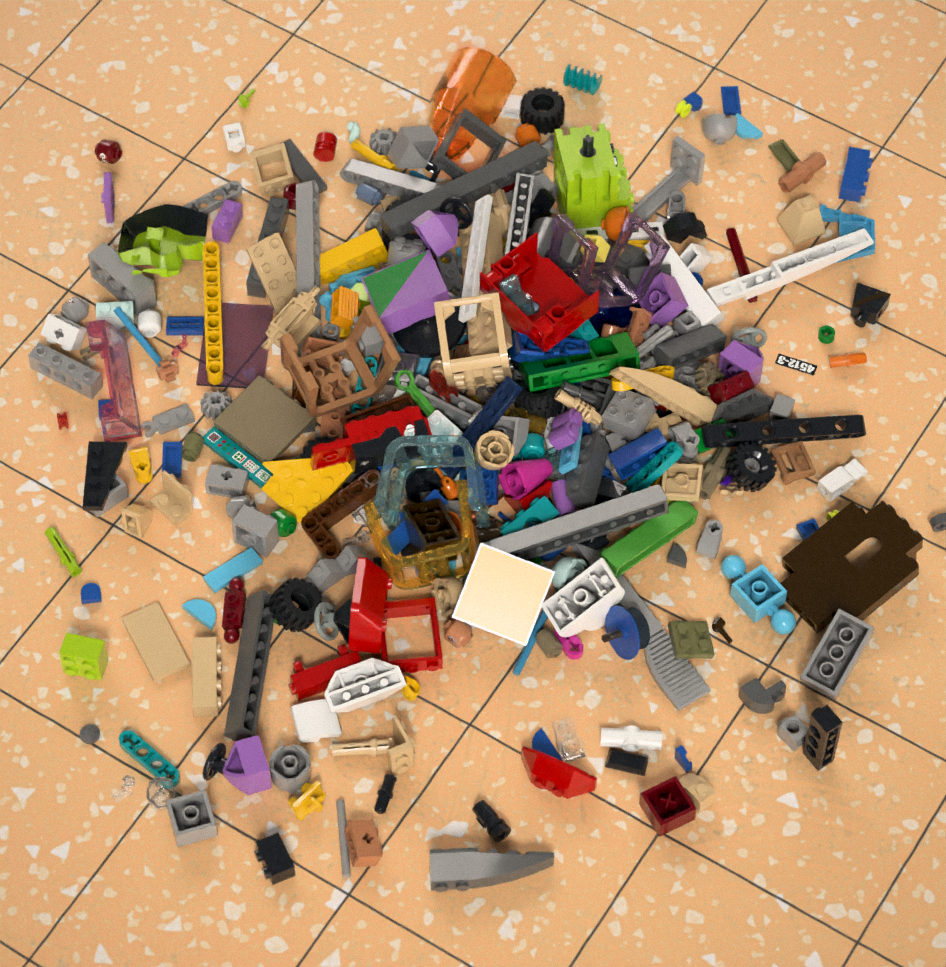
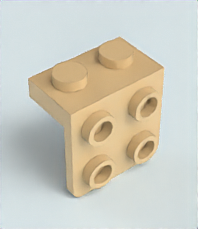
M397 716L392 718L393 736L398 746L388 750V768L391 775L403 774L408 769L414 767V758H416L413 750L415 743L412 737H408L405 733L407 730L404 722L399 721Z

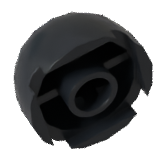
M418 467L406 478L405 491L408 500L411 502H421L433 489H436L440 494L443 493L441 487L444 488L442 479L433 469Z

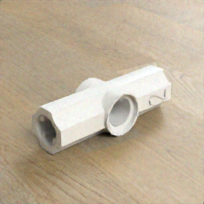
M625 726L623 729L601 728L600 746L622 747L627 752H636L639 749L661 750V731L640 730L636 726Z

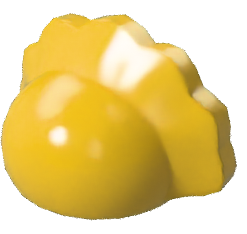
M405 676L406 686L402 688V694L405 699L413 701L420 694L421 688L416 680Z

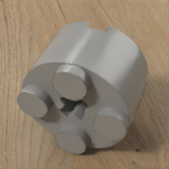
M396 236L389 243L387 267L426 251V247L423 245L424 241L421 239L407 240L405 237Z
M293 744L292 746L283 745L271 754L269 763L270 775L273 784L277 788L288 793H295L306 782H309L311 764L309 755L304 748Z

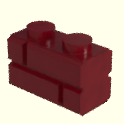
M746 370L708 387V391L713 402L719 404L755 387L749 372Z

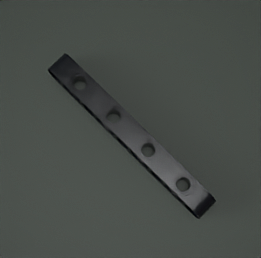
M863 415L713 424L701 428L705 448L736 447L746 441L748 443L754 441L755 445L758 443L765 445L794 443L798 441L859 438L866 435ZM835 425H839L842 431L838 430ZM799 427L804 428L806 433H802ZM762 430H767L769 436L765 435ZM726 432L731 433L733 438H729Z

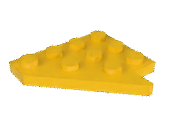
M311 458L263 462L262 465L274 475L261 489L283 509L294 515L301 524L302 519L307 514L330 499L351 476L353 470L348 462L312 471L310 465Z

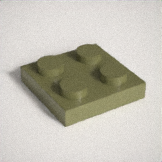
M707 621L669 622L668 629L675 658L712 659L715 653Z

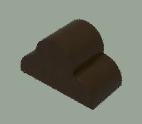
M435 499L403 505V516L409 534L410 550L416 567L420 568L456 561L458 552L462 551L463 539L442 501Z

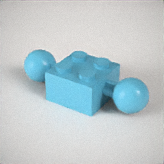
M730 555L726 557L721 564V571L726 578L737 580L732 583L730 597L754 623L769 614L772 629L776 633L781 635L791 633L796 626V618L792 612L779 609L780 606L785 604L787 590L763 564L747 574L745 572V561L740 556Z

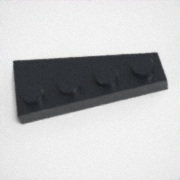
M89 441L82 505L83 511H103L111 491V485L116 478V472L122 463L123 454L127 450V442Z

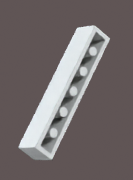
M662 233L644 245L648 251L645 255L651 262L655 261L657 265L671 264V276L675 277L689 305L685 309L692 314L694 313L697 319L701 321L700 328L711 324L717 326L725 320V317Z

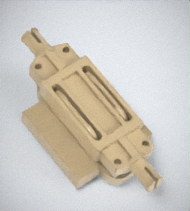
M315 285L309 293L301 292L297 298L293 297L273 319L268 330L265 332L268 339L261 345L264 350L268 351L273 343L281 348L280 337L288 333L292 335L298 348L306 341L308 336L321 324L320 320L314 316L316 314L315 307L317 306L314 298L321 289Z

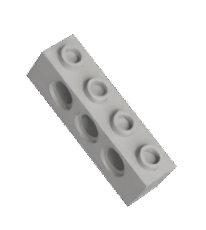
M39 342L28 355L31 369L92 400L103 387L101 373Z

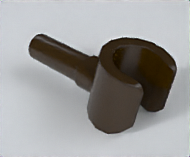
M717 617L712 624V630L717 633L719 632L729 644L732 643V639L723 629L726 625L725 621L721 617Z

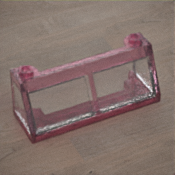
M105 319L86 322L90 351H97L101 355V359H104L111 401L102 405L99 411L104 442L141 437L142 431L126 335Z

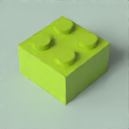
M66 632L59 652L63 673L70 676H82L89 680H102L108 663L105 640Z

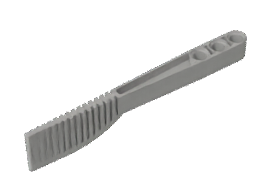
M579 544L571 546L574 554L586 562V569L599 560V554L602 551V548L593 550ZM619 576L617 579L623 587L625 594L616 605L625 609L635 607L646 618L650 631L649 644L644 649L647 667L658 687L674 707L680 711L711 692V689L692 664L689 663L688 659L675 658L669 634L667 635V632L663 630L662 625L624 576Z

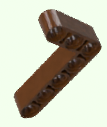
M374 469L367 471L302 519L301 526L325 559H336L341 553L338 544L327 530L384 489L385 483L379 471ZM315 524V526H314L313 528H310V529H309V526H310V525ZM326 538L323 542H319L320 539ZM332 552H336L335 555L329 556Z

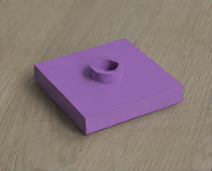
M104 172V192L101 193V200L104 203L107 223H113L115 194L112 174Z

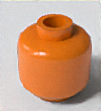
M526 123L516 130L515 138L520 147H524L534 141L539 144L541 141V136L534 125Z

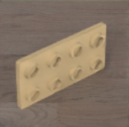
M276 232L247 247L246 250L275 313L279 314L293 297L297 298V272L280 234Z

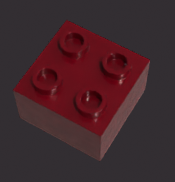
M676 776L640 793L639 805L659 837L695 820L697 808Z

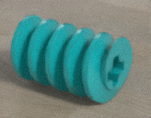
M571 64L567 66L564 73L565 86L570 85L572 89L577 87L578 91L583 89L584 93L590 91V95L596 94L603 80L602 75L597 79V73H594L591 77L589 70L584 74L583 68L577 72V66L571 70Z

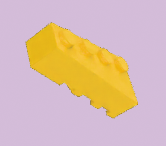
M374 228L320 254L321 284L325 285L334 282L341 275L371 266L378 268L387 265L388 252L377 229Z

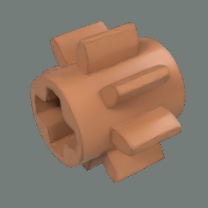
M168 359L159 361L160 366L156 367L159 379L161 381L165 379L167 383L175 381V375L179 374L175 362H170Z

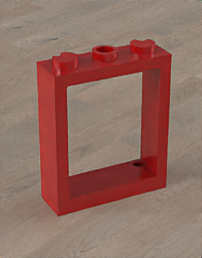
M435 597L385 602L383 619L430 615L435 656L388 661L385 632H382L380 648L382 661L399 666L402 673L443 669Z

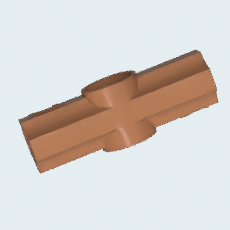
M815 152L805 161L796 162L791 171L778 181V185L783 192L790 193L801 183L807 184L813 178L814 173L826 165L827 160L821 152Z

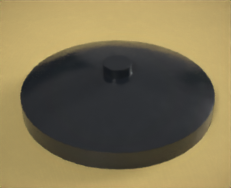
M449 292L451 299H458L455 295ZM460 306L454 307L455 312L445 320L449 351L459 343L466 329V322L462 323L458 320ZM436 315L417 321L393 333L398 345L406 353L418 354L420 358H433L441 355Z

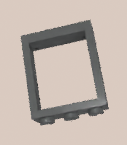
M466 108L456 114L431 161L453 180L467 174L465 170L445 156L460 125L491 148L482 166L496 160L507 141Z

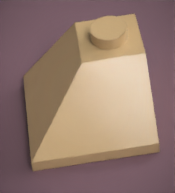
M811 195L795 200L777 217V222L793 246L826 234L820 209Z

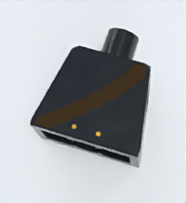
M857 283L850 315L856 319L855 325L863 328L866 322L872 325L876 324L887 309L891 294Z

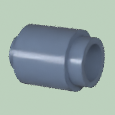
M367 183L360 184L356 189L357 199L372 206H379L380 200L384 196L380 189Z

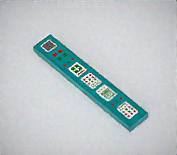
M213 427L202 437L205 440L204 444L235 469L241 468L248 471L249 480L259 488H262L274 475L217 428Z

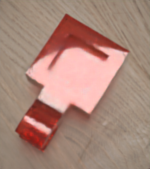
M435 370L429 374V386L440 397L443 396L447 402H451L449 394H454L456 397L459 396L457 388L447 386L444 376L439 375Z

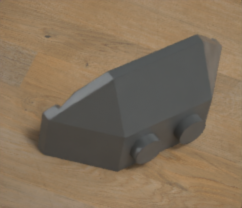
M609 238L605 240L610 245L605 263L598 262L624 271L623 276L628 280V268L651 266L644 249L625 242H614ZM583 255L579 265L586 266L589 260Z
M754 388L717 404L711 423L721 419H725L726 424L751 421L770 412L774 399Z

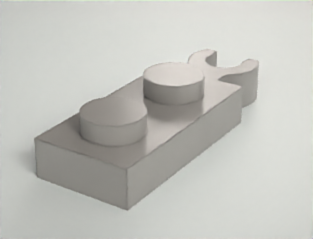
M184 404L152 417L153 422H144L141 424L142 430L150 429L145 432L146 438H149L157 431L162 435L193 423L195 419L188 405Z

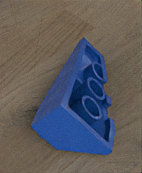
M515 330L512 337L513 346L509 348L511 359L517 362H534L590 352L587 340L567 337L547 352H543L527 335Z

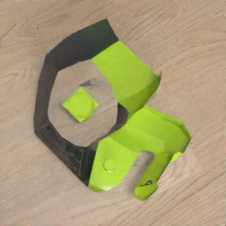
M164 204L143 211L123 222L117 254L122 262L130 265H153L157 268L144 269L143 271L133 270L130 273L132 275L141 274L142 272L159 274L164 278L178 275L182 270V260H203V245L206 240L208 215L191 208Z

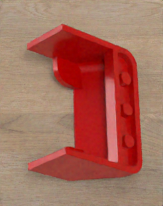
M358 556L351 603L348 650L380 654L382 632H386L387 620H383L385 601L388 597V589H392L393 578H389L388 572L367 557Z

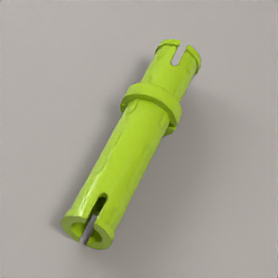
M55 527L48 528L44 534L59 555L61 564L66 566L72 577L80 575L82 569L76 562L74 553L69 551Z

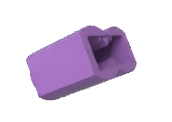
M571 408L553 419V430L549 434V443L558 451L578 440L579 428L583 422L581 413L575 408Z

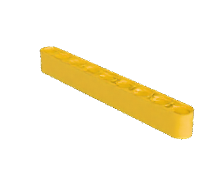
M210 241L203 245L206 372L208 382L212 385H219L224 380L219 245L216 242Z

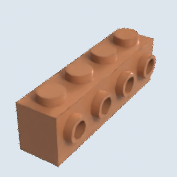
M335 383L332 392L335 399L338 400L346 397L344 393L337 390V383ZM324 399V404L329 403L327 399ZM351 406L323 415L319 437L342 438L344 429L339 420L341 417L351 413Z

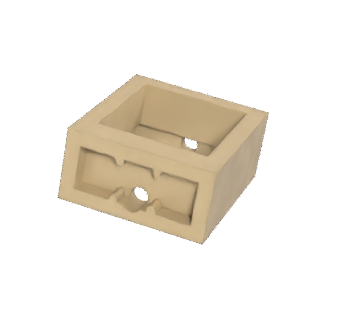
M284 143L250 153L262 197L283 191L287 185L296 183ZM284 160L288 175L263 182L259 167Z

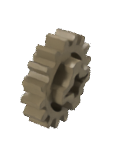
M705 362L695 370L697 373L695 378L698 379L695 383L699 385L698 390L703 392V396H707L712 400L708 387L725 380V373H721V368H716L715 363Z

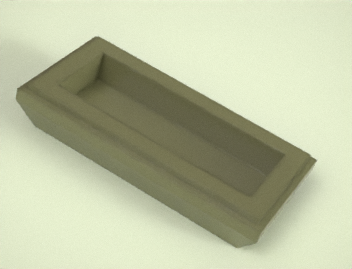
M784 139L768 146L787 172L792 169L796 162L800 161Z

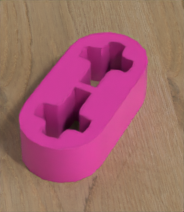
M555 629L554 634L562 643V651L572 660L580 659L583 655V644L576 635L566 637V639L559 637ZM571 646H572L574 649H577V648H578V652H576V651H574V650L571 651Z

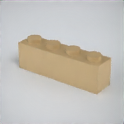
M216 637L192 638L194 717L218 716V709H222V697H218V691H222L221 679H218V673H222L221 661H218V656H221V644H217Z

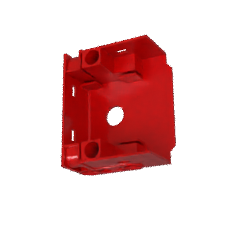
M536 232L496 263L491 264V271L486 275L482 272L480 273V291L483 294L499 292L501 311L504 313L509 326L515 331L527 335L543 352H547L598 312L599 290L589 296L551 259L542 258L537 253L538 233ZM528 302H535L540 306V311L537 314L529 315L523 310V307Z

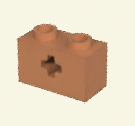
M373 819L349 821L344 833L352 866H376L383 856V849L379 845L378 829L375 827Z

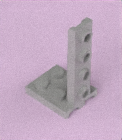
M676 136L672 143L670 167L674 171L633 207V215L645 223L669 201L671 192L681 191L690 181L698 186L703 179L705 154L679 136Z

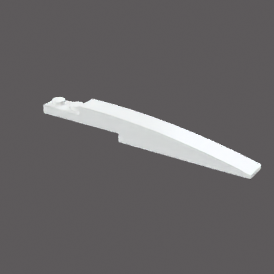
M864 228L773 261L770 267L709 288L706 293L716 307L742 297L747 300L829 266L872 245L874 241Z

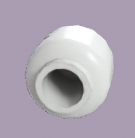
M146 309L139 313L137 317V329L148 338L159 334L161 331V315L153 309Z

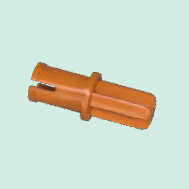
M845 353V355L829 356L830 368L842 366L849 368L850 365L867 363L866 353Z

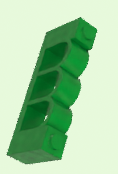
M624 332L610 335L609 338L602 337L588 342L590 352L586 354L534 362H519V371L529 391L533 392L561 386L563 381L572 384L610 376V371L620 366L640 369L639 352L628 333Z

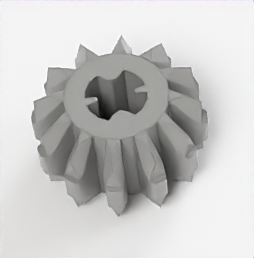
M384 128L382 130L376 129L375 133H371L370 148L379 155L387 156L397 135L396 131L392 132L391 128L388 130Z
M219 389L217 392L210 390V394L204 393L203 399L200 401L201 412L205 414L207 419L212 417L214 421L232 403V399L227 395L226 391L221 393Z

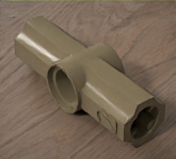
M719 447L713 460L707 463L704 469L703 484L700 492L701 499H710L718 484L726 476L727 470L725 466L728 464L726 459L732 453L730 448Z

